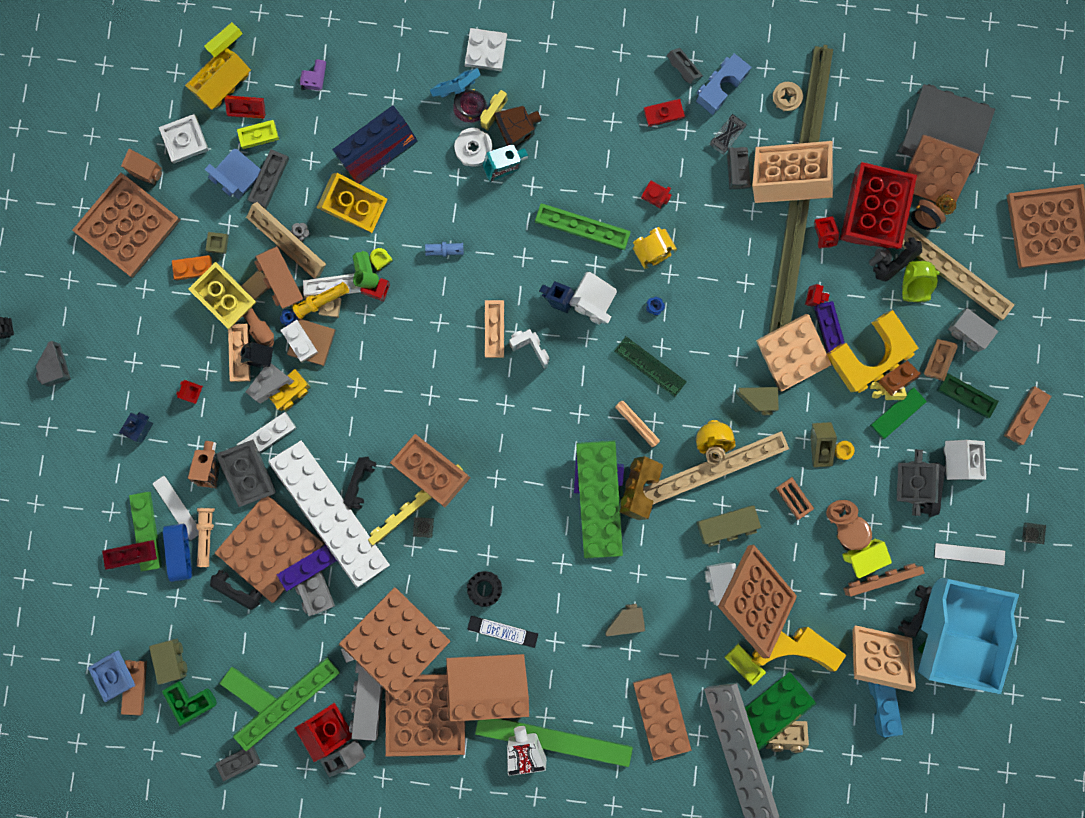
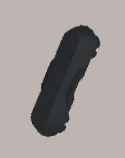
M914 237L908 238L909 242H904L906 249L900 253L898 258L892 260L889 265L885 266L883 263H878V267L874 266L873 272L876 273V279L884 282L890 280L907 266L909 262L918 257L923 251L921 241H916Z
M368 456L358 458L343 502L349 509L356 508L360 510L362 508L360 503H364L363 498L357 497L358 485L365 471L373 473L375 469L372 466L376 467V462L369 460Z
M939 464L938 503L921 504L924 508H921L920 512L928 514L929 517L939 515L945 473V467Z
M218 570L216 575L211 576L210 586L250 610L260 605L259 600L262 594L260 592L257 593L256 589H252L249 595L241 590L233 589L229 583L225 582L229 575L226 572L224 573L223 570Z
M919 585L917 587L920 591L916 590L915 596L922 598L919 605L920 610L918 614L914 615L910 623L902 620L900 623L903 626H898V630L905 633V637L917 636L925 616L932 590L931 586L926 588Z

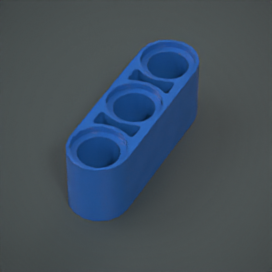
M184 523L164 526L163 539L168 579L170 582L189 580L192 578V567L187 527Z

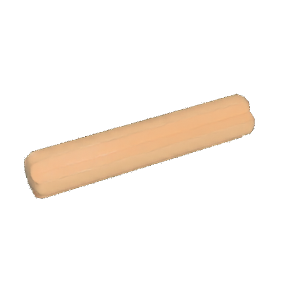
M620 401L616 405V409L651 447H655L660 442L656 435L624 401Z

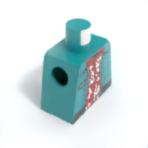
M514 145L487 152L482 166L489 182L517 171L521 161L528 159V154L525 148L516 151Z

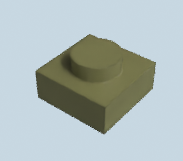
M208 232L206 251L226 254L229 235Z

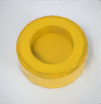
M848 441L838 442L835 447V456L840 460L850 459L854 455V446Z

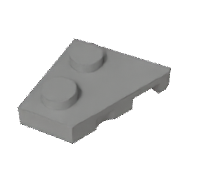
M271 364L270 367L263 368L246 393L261 404L270 396L280 392V387L286 383L291 385L294 381Z

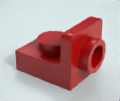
M650 180L641 198L661 209L663 204H668L672 196L669 194L671 188L667 187L666 189Z
M834 217L815 219L814 227L819 238L818 247L830 248L836 246L839 231Z

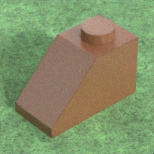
M128 149L121 167L133 177L155 185L156 181L161 177L162 168L156 162Z

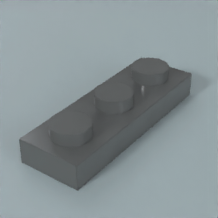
M270 149L248 197L249 202L253 204L258 202L263 208L267 209L289 161L288 156Z

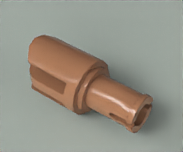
M251 308L243 315L250 325V334L256 343L272 347L274 344V334L266 322L260 321Z

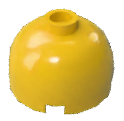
M711 420L702 426L696 436L697 450L699 449V452L702 454H706V451L711 446H718L725 453L736 446L732 429L717 420Z

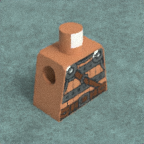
M205 441L203 450H195L188 479L197 486L217 488L220 463L215 453L217 444L215 442Z

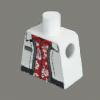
M525 726L514 728L515 736L509 737L507 745L508 776L546 771L547 759L537 734H527Z

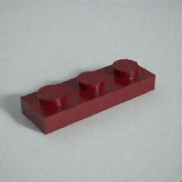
M154 540L102 551L105 570L157 560Z

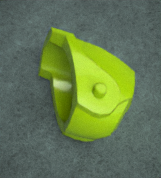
M912 261L908 263L905 268L902 284L903 301L926 302L931 300V294L937 287V275L940 274L939 271H936L935 265L928 261Z

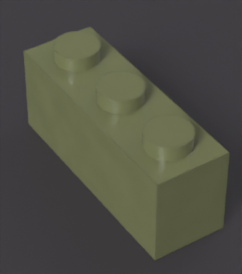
M754 505L696 522L702 543L708 544L709 547L720 544L719 540L727 538V541L738 539V535L745 533L746 536L757 533L756 529L761 528Z

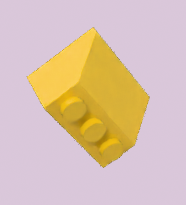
M226 48L217 57H213L185 86L212 110L220 106L222 99L226 95L231 94L235 90V86L248 77L251 69L236 53Z

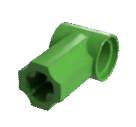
M365 251L356 252L352 256L356 271L353 276V283L357 287L374 290L378 285L379 277L376 273L372 272L369 254Z

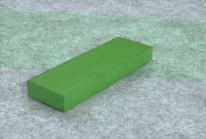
M234 667L229 669L219 683L259 713L277 699Z

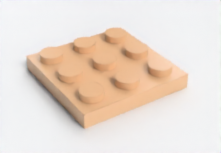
M805 314L756 340L773 379L781 392L831 366L809 314Z
M855 625L852 629L854 679L913 692L916 688L912 638Z

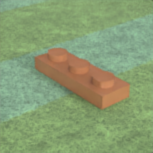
M1035 386L1032 387L1004 436L1019 445H1024L1051 396Z

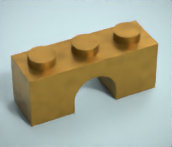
M646 456L634 458L630 466L629 478L625 484L624 497L620 502V513L636 520L649 519L654 501L645 496L643 487L645 483H659L663 464Z

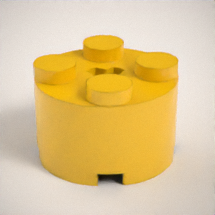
M657 227L649 232L650 235L646 238L640 237L633 242V250L644 269L649 268L648 264L650 263L655 266L672 255V250L674 252L677 251L666 229Z

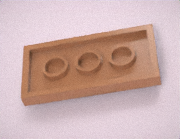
M416 434L413 435L390 462L444 508L470 479L464 471Z
M671 673L633 682L653 761L692 751Z

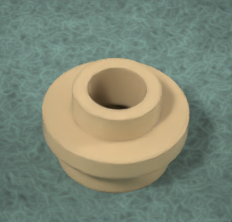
M718 446L709 447L706 451L707 461L712 465L721 464L725 459L724 450Z

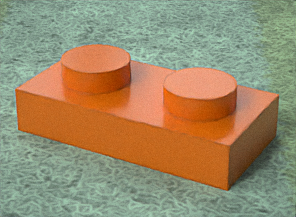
M210 255L172 260L175 280L201 277L212 266Z

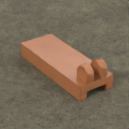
M126 660L125 664L136 686L123 692L121 714L142 715L147 661Z

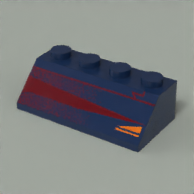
M392 105L332 150L354 181L361 184L417 143L418 140L404 118Z

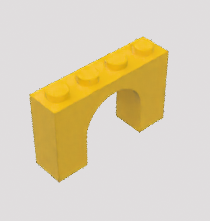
M893 310L884 313L871 322L885 345L883 359L876 366L869 367L862 364L847 343L840 344L827 353L830 363L850 392L858 391L860 393L868 388V383L880 380L884 377V372L894 370L899 366L898 362L903 359L906 361L915 355L914 351L918 349V346Z

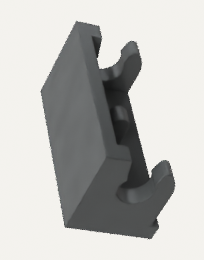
M730 147L727 152L729 190L751 188L748 148Z

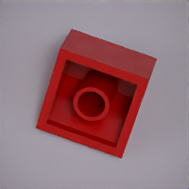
M335 703L295 727L296 732L314 762L326 757L352 739V733H349V726Z

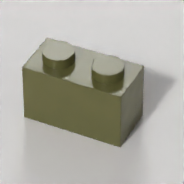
M178 638L149 646L158 685L187 676V664L182 658L183 646L178 641Z

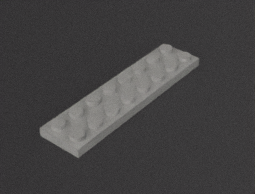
M737 683L705 688L706 698L744 817L780 818Z

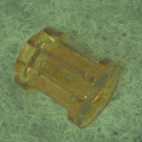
M943 194L937 198L936 206L945 215H949L956 209V202L952 196ZM945 201H948V207L944 208Z

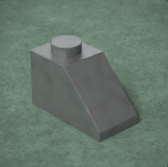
M48 342L36 365V377L42 385L52 386L71 378L60 343Z
M354 740L322 758L320 762L328 776L331 777L350 769L366 756L362 746L357 740Z

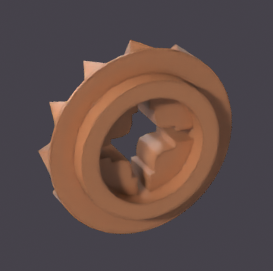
M838 500L831 503L827 508V518L830 520V523H835L837 527L839 525L846 527L849 523L854 524L855 519H858V508L851 501ZM845 510L846 514H844L843 517H840L839 514H842V512H844Z

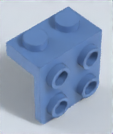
M233 149L216 169L211 164L205 168L209 174L208 178L215 185L220 183L223 186L221 190L229 197L233 195L238 200L257 180L261 171L258 166L238 149Z

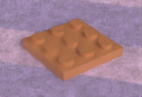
M923 134L906 173L917 175L913 194L954 208L979 154Z

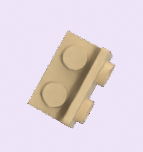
M795 721L770 741L766 748L774 752H781L783 749L791 750L793 753L803 752L809 745L807 721Z

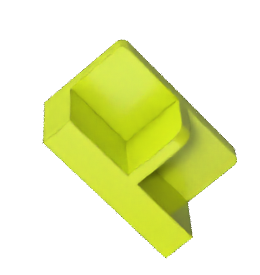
M878 539L871 540L870 544L861 550H850L842 554L844 561L852 564L858 578L864 577L892 563L885 542Z

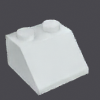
M945 441V475L947 480H986L985 441Z
M726 562L707 566V571H704L706 582H710L711 590H708L710 602H713L716 606L719 605L736 571L735 563Z

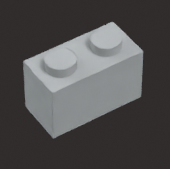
M968 308L962 310L948 328L952 332L951 335L953 337L963 340L967 343L969 349L977 352L985 350L998 333L995 328Z

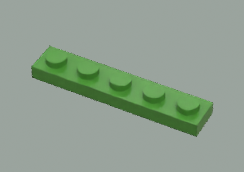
M542 203L535 219V223L624 251L631 231Z

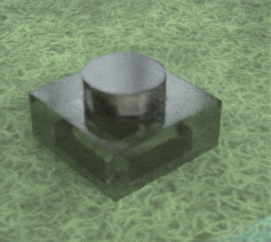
M414 517L413 537L433 538L434 518Z
M1024 523L1022 542L1044 545L1046 525Z

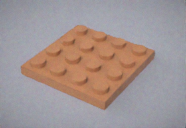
M120 173L72 231L133 278L181 219L123 173Z
M1084 184L1016 192L1007 195L1019 269L1085 260Z
M267 496L260 499L217 549L215 554L270 602L275 603L285 591L276 574L317 551L325 543L273 498Z
M748 545L718 608L762 658H770L797 595L756 546Z
M394 587L339 645L396 700L450 643V640Z
M420 674L396 700L386 691V756L465 755V721L450 722L447 718V674Z

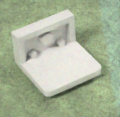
M586 272L569 304L575 307V311L589 316L592 322L598 325L600 323L608 324L611 316L606 314V311L617 290L593 273Z
M529 329L523 333L518 331L511 335L512 338L509 342L513 352L531 343L543 368L548 367L550 358L545 349H540V339L536 332L532 333Z

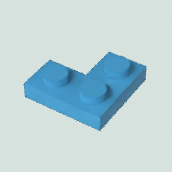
M478 68L464 71L452 80L440 82L430 89L433 97L439 95L446 97L451 92H455V94L461 93L466 90V86L474 84L475 79L481 74Z

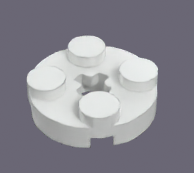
M478 128L463 130L454 145L457 158L465 166L476 167L482 165L486 153L492 151V142L489 135ZM471 143L479 146L474 152L468 149L471 147Z

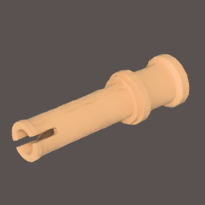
M197 508L199 514L196 528L199 530L196 566L209 567L211 530L214 528L212 513L215 511V508Z

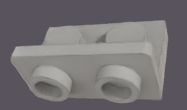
M322 571L295 587L297 594L301 595L303 600L302 608L306 614L308 613L309 617L335 606Z

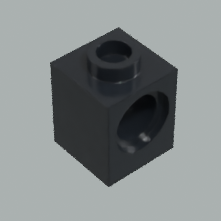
M254 342L244 344L240 352V363L257 368L270 367L274 348Z

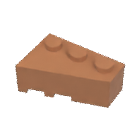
M277 246L255 256L257 260L254 263L258 271H263L266 277L263 278L268 289L271 288L275 294L272 298L276 306L280 305L283 309L303 299Z

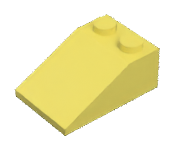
M216 262L188 288L228 329L257 303Z

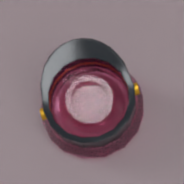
M466 89L455 95L454 113L457 118L464 122H477L481 120L482 112L485 109L487 110V102L480 92L475 91V89Z

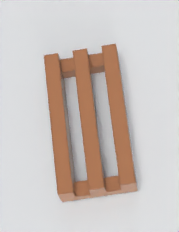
M792 477L775 488L797 520L814 510ZM788 484L793 486L808 509L805 510ZM783 488H785V490L787 491V493L790 495V497L792 498V500L794 501V503L797 505V507H798L799 510L801 511L800 514L798 513V511L796 510V508L794 507V505L791 503V501L789 500V498L787 497V495H786V494L784 493V491L782 490Z

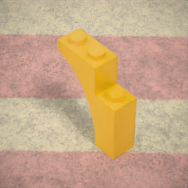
M809 627L798 628L794 633V640L781 631L770 658H762L754 650L752 654L754 657L751 661L758 666H763L767 662L781 656L798 655L819 663L829 671H836L846 655Z

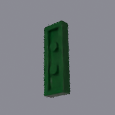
M947 373L945 380L941 381L937 389L938 392L987 419L991 417L999 402Z

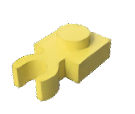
M873 382L870 385V389L877 390L873 392L872 398H879L881 395H885L886 400H904L907 396L905 387L891 396L878 382Z

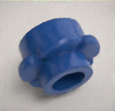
M659 297L650 298L647 301L646 309L649 313H653V315L661 314V311L665 308V304Z
M293 309L283 310L282 316H280V322L285 324V326L299 319Z

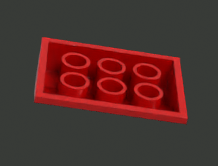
M861 162L855 168L840 240L859 245L901 249L917 175Z

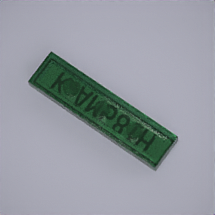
M625 336L614 351L673 397L677 396L687 382L627 336Z

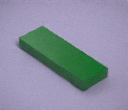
M914 387L906 393L907 396L904 400H898L870 425L882 439L888 437L927 402Z

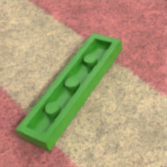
M151 492L129 495L136 543L154 540L157 560L140 563V570L142 572L162 568Z

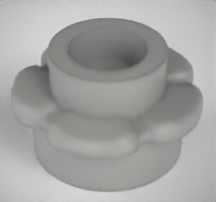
M295 223L290 231L300 241L306 239L309 235L308 227L304 223Z

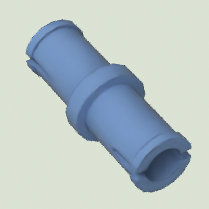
M442 242V244H425L426 256L443 255V257H447V255H464L463 243L446 244V242Z

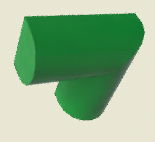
M181 681L162 691L179 726L217 705L210 689L207 688L189 697Z

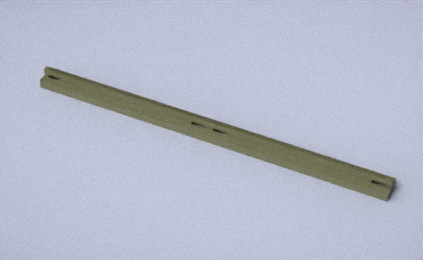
M823 45V47L815 46L813 49L799 144L819 142L833 55V49L827 48L828 45ZM810 199L799 200L798 205L797 200L789 201L769 333L778 328V323L780 328L790 323L792 319Z

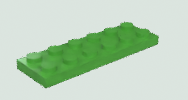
M613 440L576 443L584 558L623 556L616 442Z

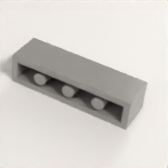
M356 663L355 672L358 673V681L354 682L353 692L356 693V701L352 702L351 712L354 713V721L351 720L349 733H352V739L376 741L379 733L383 687Z

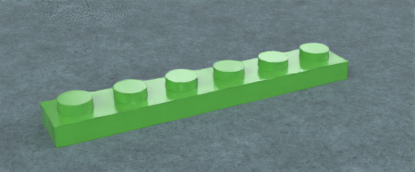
M326 657L233 735V738L245 751L249 750L335 678L340 671Z

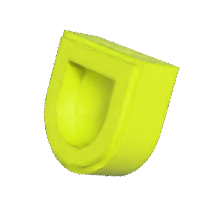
M382 248L374 249L370 254V261L377 271H380L393 261L387 251Z

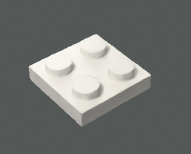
M470 28L465 67L502 72L507 33Z
M194 114L159 127L173 164L209 151L197 117Z

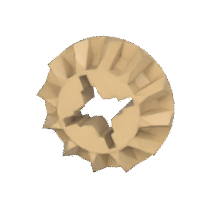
M793 82L780 83L773 92V102L776 104V108L782 109L783 112L793 111L798 108L803 99L802 90ZM785 91L788 96H793L790 98L789 102L787 101V99H783Z

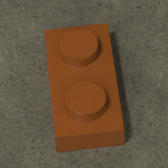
M907 360L882 377L878 383L893 396L919 378L921 373Z

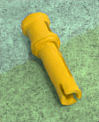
M341 282L316 296H308L306 300L294 303L293 311L299 319H303L306 314L312 311L317 312L322 305L348 294L349 288L346 283Z

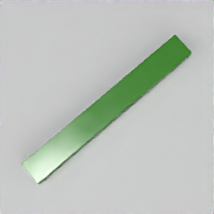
M507 719L478 720L476 735L508 741L509 737L515 736L514 728L525 726L527 734H537L542 749L625 767L630 765L632 746Z

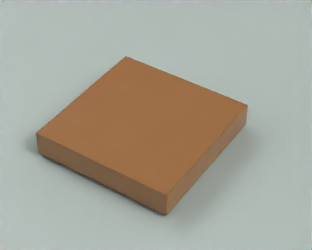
M298 319L318 351L316 355L306 361L325 366L336 330ZM290 346L287 355L298 358Z

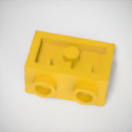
M296 369L287 375L294 382L291 385L286 383L279 388L280 392L269 397L277 410L281 412L289 410L298 397L301 399L309 392L310 385Z

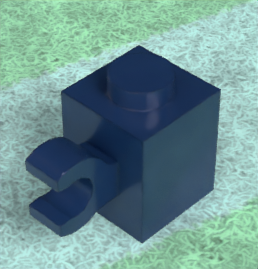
M554 281L551 288L542 285L539 292L543 293L542 297L547 299L551 307L568 314L572 306L569 302L574 295L571 287Z
M130 413L119 433L135 442L143 443L153 422L149 421V416L144 413Z

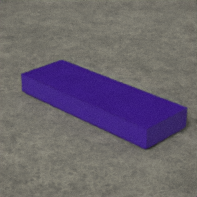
M833 301L813 306L826 353L845 343Z

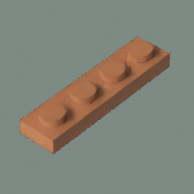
M911 563L904 565L903 570L891 569L885 571L886 575L880 577L878 574L867 577V581L861 583L860 580L848 583V587L843 589L845 595L851 597L925 574L923 566Z

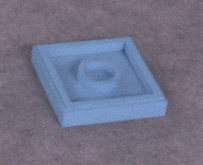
M119 650L88 667L104 702L136 686Z

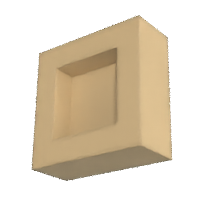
M337 298L322 305L319 309V315L339 318L342 299Z

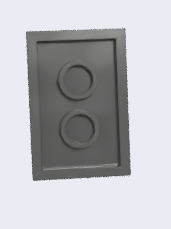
M253 439L216 454L239 507L276 493Z

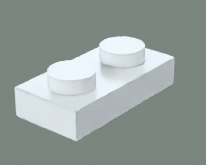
M298 320L281 329L300 362L303 363L318 353Z

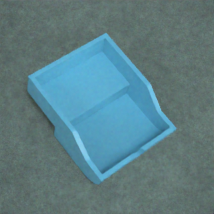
M948 578L938 579L931 590L921 630L926 632L928 636L918 672L931 681L1001 694L1017 640L1014 611L1019 594Z

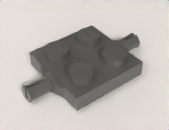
M915 449L914 461L898 463L897 501L913 504L912 515L921 516V504L938 503L939 464L923 462V450Z

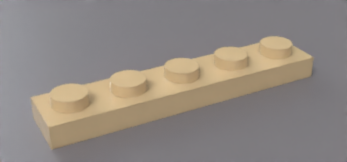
M258 202L252 204L246 218L314 279L320 277L326 263Z

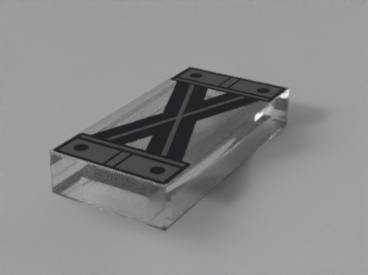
M732 113L709 145L725 155L747 124Z

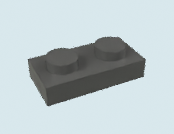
M681 48L671 50L666 55L671 65L678 69L682 74V78L689 84L697 82L703 77Z
M252 746L247 751L242 749L215 764L224 782L260 764L261 761L254 746Z

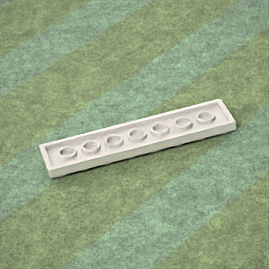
M302 440L269 460L268 463L356 588H359L390 566L377 546L370 543L368 540L370 536L351 509L343 503V498Z

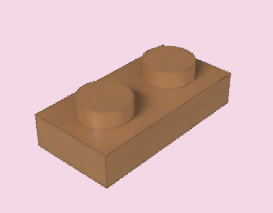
M937 339L924 375L944 381L958 347L957 344Z

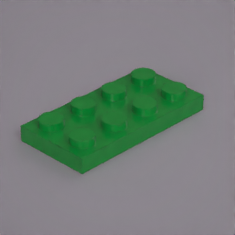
M790 672L745 708L758 751L816 705L814 699Z

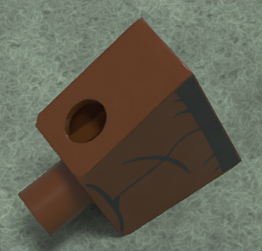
M524 106L494 113L495 121L507 146L514 145L517 147L534 136L535 129L533 125L542 121L538 111L527 114Z

